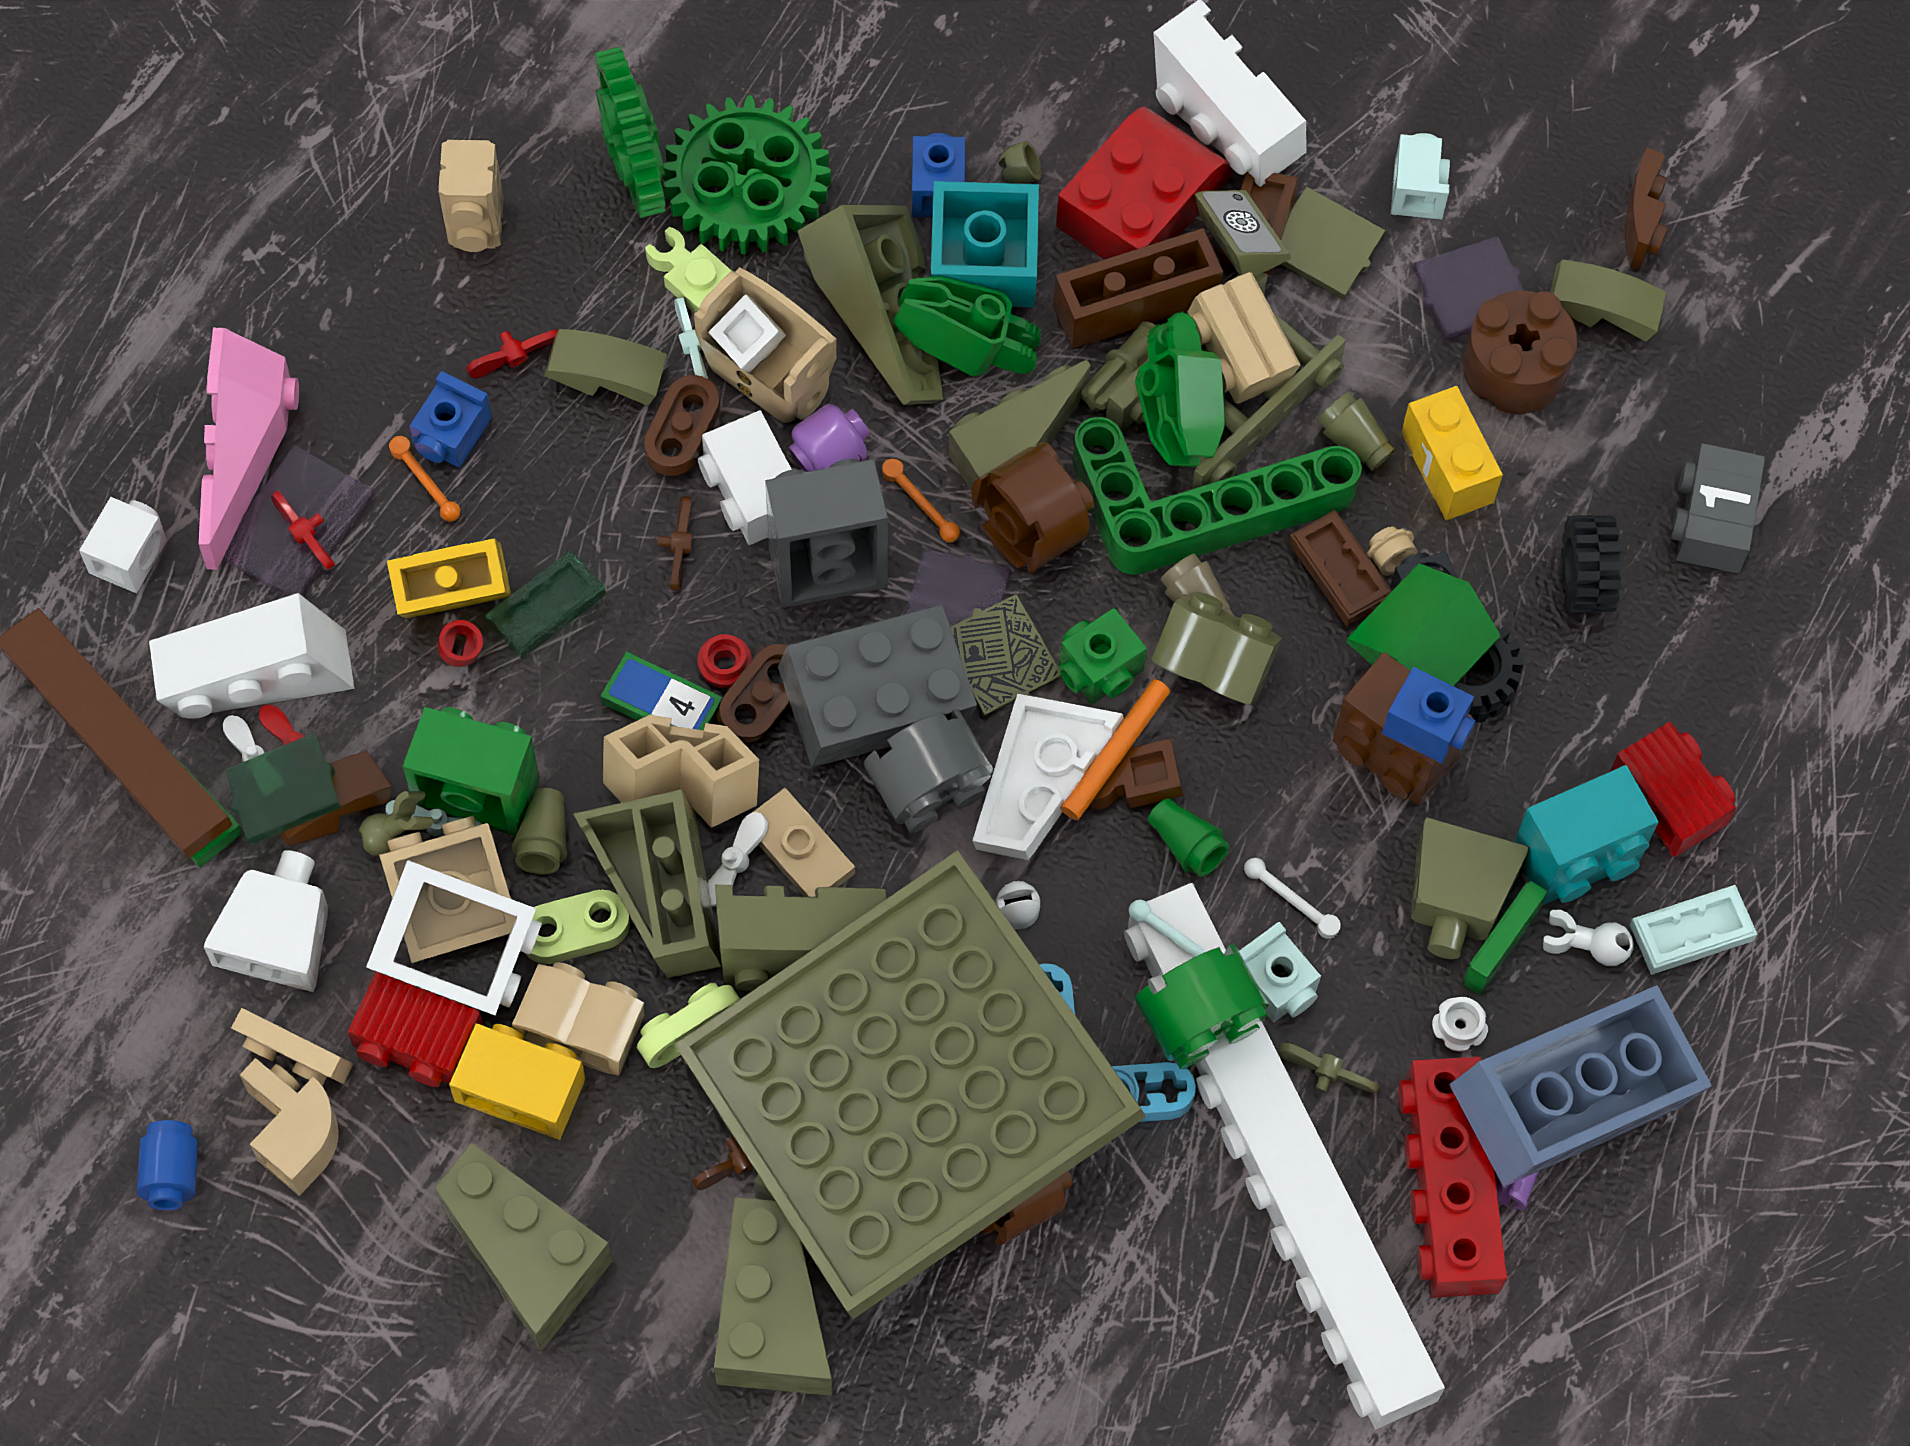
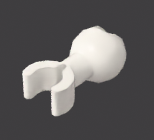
M1562 910L1550 911V925L1562 927L1566 934L1560 938L1546 935L1543 939V949L1545 951L1560 954L1566 952L1571 947L1591 951L1596 961L1605 966H1617L1630 957L1633 951V939L1626 927L1613 922L1604 923L1596 929L1576 925L1574 919L1567 912ZM1629 945L1630 948L1626 951L1620 946Z

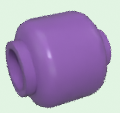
M827 404L792 429L791 436L794 443L788 447V450L800 469L805 472L829 468L832 464L845 459H856L861 462L865 461L868 455L863 440L870 435V432L853 409L844 414L837 406Z

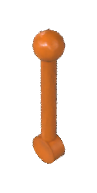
M404 436L394 437L389 443L391 455L396 459H403L440 506L441 518L447 522L456 521L461 513L459 505L454 501H448L411 453L409 439Z
M894 458L886 460L882 466L883 477L889 482H897L937 525L940 529L939 534L942 540L949 543L956 541L960 536L959 526L954 522H947L903 473L901 461Z

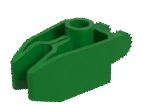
M944 276L915 278L908 281L898 299V304L901 307L893 322L915 347L973 377L986 374L990 365L1006 371H1013L1014 374L1019 373L1020 375H1027L1028 372L1032 373V370H1035L1037 356L1033 349L1040 345L1041 329L1037 327L1038 325H1034L1033 322L1028 323L1027 320L1010 314L1012 302L1004 292Z
M1183 311L1177 312L1168 318V322L1165 325L1164 323L1162 325L1158 324L1148 331L1149 334L1146 336L1148 340L1146 342L1149 344L1147 347L1149 361L1139 367L1135 385L1150 441L1163 459L1170 466L1197 467L1199 466L1200 458H1213L1215 456L1225 427L1221 359L1214 352L1202 351L1199 333L1196 331L1198 328L1195 324L1196 321L1188 313H1183Z

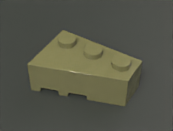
M734 1197L714 1363L716 1384L832 1396V1378L801 1240L776 1201Z

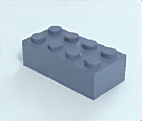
M1657 985L1479 1061L1449 1084L1503 1187L1675 1111L1712 1086Z

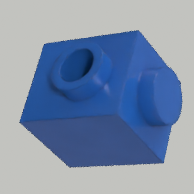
M944 133L913 136L912 217H933L934 181L965 182V137H951Z
M1413 666L1388 711L1382 734L1443 764L1452 746L1462 750L1475 725L1476 720L1468 717L1474 696Z

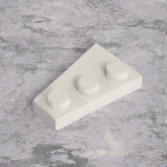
M1017 694L972 840L975 849L1029 860L1062 814L1060 807L1124 720L1123 714Z

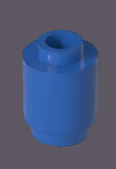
M174 1120L152 1122L146 1127V1135L140 1139L137 1195L148 1201V1205L151 1208L157 1210H176L183 1206V1202L195 1197L198 1141L193 1137L191 1125Z

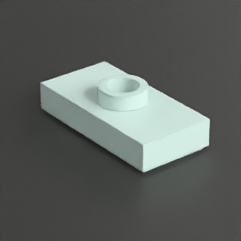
M1736 885L1633 918L1630 923L1631 930L1651 975L1752 942L1757 936V932Z

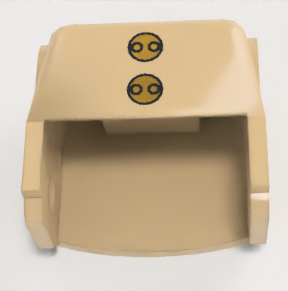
M740 267L735 272H729L703 299L699 310L694 314L696 336L710 368L777 420L783 423H790L796 417L799 420L807 418L820 405L828 391L829 376L837 358L836 338L798 305L763 280ZM745 294L752 297L786 334L778 343L779 346L750 373L742 370L709 333Z

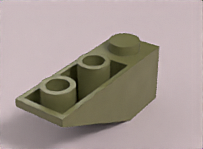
M1087 359L1073 367L1069 365L1061 366L1053 370L1045 378L1044 382L1026 391L1024 389L1012 391L999 402L998 406L982 414H968L953 426L952 430L949 431L948 456L970 489H972L975 480L1026 448L1035 447L1041 442H1046L1049 445L1052 444L1082 400V388L1089 382L1091 365Z

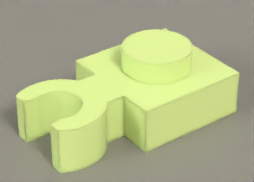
M668 227L665 230L666 242L673 249L670 252L661 253L649 244L645 247L646 258L654 269L668 272L664 276L665 287L677 298L683 297L685 305L696 313L703 299L731 270L702 244L690 253L685 249V241L682 234L678 230Z

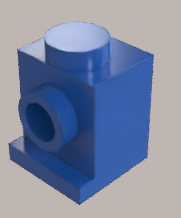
M441 371L436 378L437 385L409 427L413 445L422 456L435 463H441L444 460L460 468L492 419L487 393ZM444 417L451 419L449 421H442Z

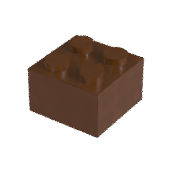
M1383 652L1343 698L1332 742L1337 745L1340 754L1350 763L1356 766L1365 765L1381 777L1384 787L1394 796L1400 799L1409 798L1420 806L1459 760L1462 750L1452 746L1443 764L1382 734L1388 711L1410 673L1409 669L1397 662L1386 652Z

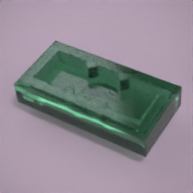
M569 550L486 614L487 621L521 659H524L606 595L605 586Z

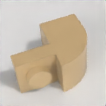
M255 1058L240 1074V1077L247 1092L276 1117L250 1143V1146L257 1161L300 1196L328 1166L335 1153L338 1142L337 1119L324 1088L314 1077L297 1093L301 1086L286 1070L277 1064L269 1070Z

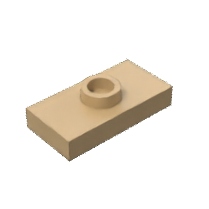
M786 788L753 811L763 814L768 821L766 835L758 845L803 897L815 896L817 887L838 888L856 874L855 866Z

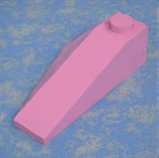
M213 327L207 376V394L212 395V417L216 425H205L204 432L207 467L209 470H213V475L205 474L202 478L199 547L206 569L217 570L287 431L289 410H297L299 382L298 378H290L284 356L226 328Z

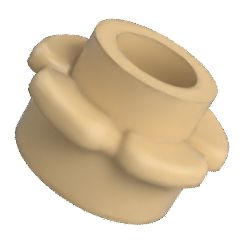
M1395 527L1384 528L1369 541L1370 549L1367 556L1382 575H1393L1395 567L1401 561L1418 553L1417 548L1412 543L1414 535L1411 531H1405L1404 529L1397 530Z

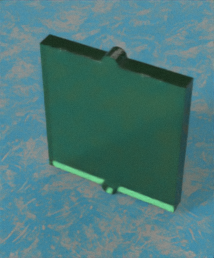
M316 733L225 769L235 799L231 802V808L235 814L240 816L246 839L250 845L341 808L332 777L335 775V769L331 763L326 762Z

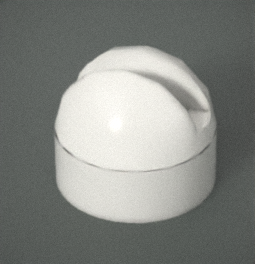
M1013 881L1005 885L997 895L996 904L1014 929H1025L1035 923L1040 913V897L1033 886L1024 881ZM1028 896L1031 899L1013 902L1006 906L1004 900Z

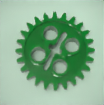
M620 46L596 52L595 63L601 86L595 90L602 117L600 119L602 135L610 158L613 159L620 181L623 180L625 187L627 186L630 190L632 202L635 204L636 212L640 218L666 212L664 192L660 182L661 177L665 176V170L658 147L660 146L658 129L651 109L647 104L641 84H637L636 80L633 79L628 61L625 59L623 50L621 51Z
M752 95L747 96L742 108H737L731 97H727L725 111L721 112L708 103L706 104L707 118L702 120L698 116L690 114L688 116L690 131L676 128L674 131L676 145H666L667 163H663L665 170L663 180L666 182L663 185L665 199L671 200L672 216L683 215V230L685 232L699 227V238L702 244L709 241L714 235L719 237L720 251L724 252L731 241H738L741 254H746L749 243L757 241L759 248L765 253L768 251V239L773 237L780 244L786 246L788 245L787 230L791 229L798 233V230L805 227L804 218L814 221L819 219L818 204H827L828 188L826 186L831 185V169L827 168L829 166V152L826 149H822L821 133L809 134L810 120L807 117L793 123V107L790 105L779 114L775 113L772 98L765 102L762 109L755 108ZM728 143L739 145L737 148L724 149L721 147L722 145ZM777 156L788 158L784 162H773L770 159ZM712 186L723 188V190L716 193L705 191V189ZM762 199L770 200L773 202L772 204L767 206H758L754 204L756 201Z

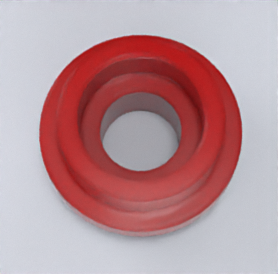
M728 634L712 637L703 644L698 653V669L701 676L709 684L720 688H730L752 661L751 651L747 644L738 637ZM724 657L731 658L735 662L734 666L729 669H720L715 663Z

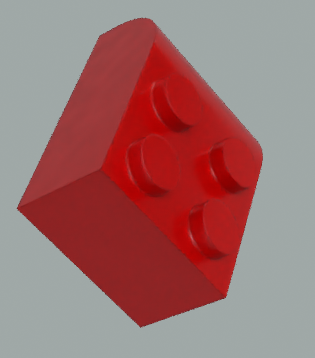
M1140 107L1121 123L1059 193L1056 227L1104 260L1180 236L1199 214L1194 194L1201 191H1219L1231 177L1232 168L1229 165L1230 162L1148 107Z

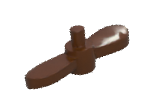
M681 496L677 531H672V537L658 535L657 546L670 547V553L674 554L670 589L675 591L681 590L684 555H690L692 534L687 533L691 508V497Z
M734 1136L726 1140L731 1150V1153L728 1155L729 1160L700 1173L692 1180L697 1190L707 1189L734 1171L737 1175H742L754 1168Z

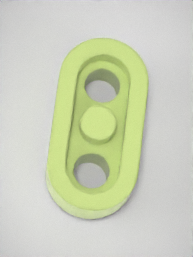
M595 890L535 906L533 908H536L532 919L541 922V925L552 924L557 929L549 937L538 935L530 955H526L537 963L553 964L613 948L619 945L629 932V913L622 903L620 896L609 890ZM600 909L611 913L610 918L602 923L591 919L592 914Z
M710 983L700 988L689 998L688 1006L672 1016L668 1013L658 1015L643 1026L640 1031L643 1037L637 1044L638 1051L650 1068H657L669 1063L681 1055L675 1046L677 1042L739 1001V996L731 985L718 987L716 983Z

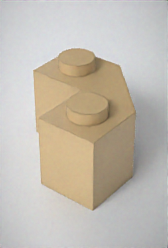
M648 715L604 736L603 783L621 803L682 789L693 809L711 828L757 806L759 759L727 726L705 723L703 731L671 726L672 718Z

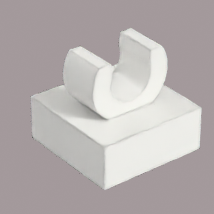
M746 294L709 331L711 336L736 364L748 373L762 360L764 361L786 336L763 308Z

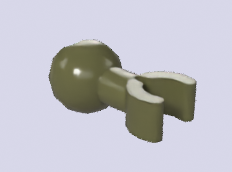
M423 791L401 792L394 802L393 813L390 815L377 813L368 816L358 830L359 835L362 836L364 851L380 857L379 855L390 852L387 841L402 837L404 831L428 829L433 824L432 817L414 816L411 818L415 813L417 803L425 798V793Z

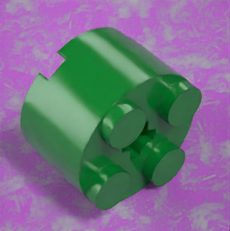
M1229 944L1224 954L1220 947H1217L1182 963L1162 975L1166 987L1153 994L1148 985L1134 998L1167 1060H1175L1180 1070L1188 1068L1206 1058L1210 1054L1208 1048L1223 1037L1227 1038L1229 1044H1234L1260 1029L1258 1022L1268 1016L1265 1010L1269 1006L1235 944Z

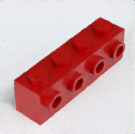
M1481 1057L1413 1060L1406 1080H1399L1398 1084L1401 1114H1410L1412 1134L1405 1135L1404 1139L1406 1166L1408 1169H1416L1418 1189L1411 1190V1215L1414 1224H1422L1424 1245L1417 1246V1270L1420 1280L1429 1281L1430 1298L1499 1294L1507 1280L1494 1168L1449 1085L1481 1061Z

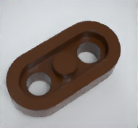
M687 375L677 379L669 387L644 439L646 460L656 472L666 476H677L690 470L696 463L703 449L702 435L712 430L720 412L719 393L716 386L709 379L699 375ZM690 404H698L703 407L696 413H690L685 410ZM670 447L678 448L681 451L674 457H668L663 454Z
M772 644L763 648L727 691L718 707V725L727 726L743 743H752L761 739L790 704L784 684L772 682L767 675L769 670L778 669L787 645ZM742 709L749 711L753 716V722L751 724L738 722L735 712Z

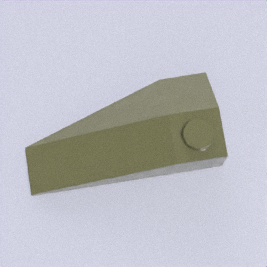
M841 205L798 230L797 232L804 249V258L811 269L814 280L902 404H934L943 400L938 358L915 347L893 322L901 307L898 304V299L908 281L919 278L918 273L926 269L924 253L908 207L898 205Z

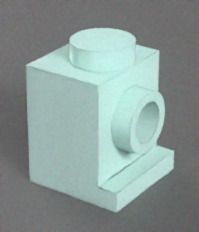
M1427 133L1400 135L1394 164L1392 215L1442 220L1449 194L1448 178L1450 160L1441 159L1442 138H1437Z
M1277 922L1239 951L1269 1004L1265 1011L1273 1023L1286 1013H1289L1291 1017H1296L1310 1007L1318 997L1315 992L1321 975L1285 934L1286 929L1280 922ZM1280 964L1290 976L1286 978L1277 977L1273 974L1272 969Z

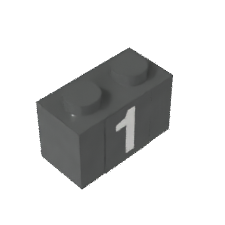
M1702 443L1695 461H1685L1678 492L1687 494L1685 509H1676L1670 539L1679 541L1676 561L1740 573L1750 551L1765 456Z

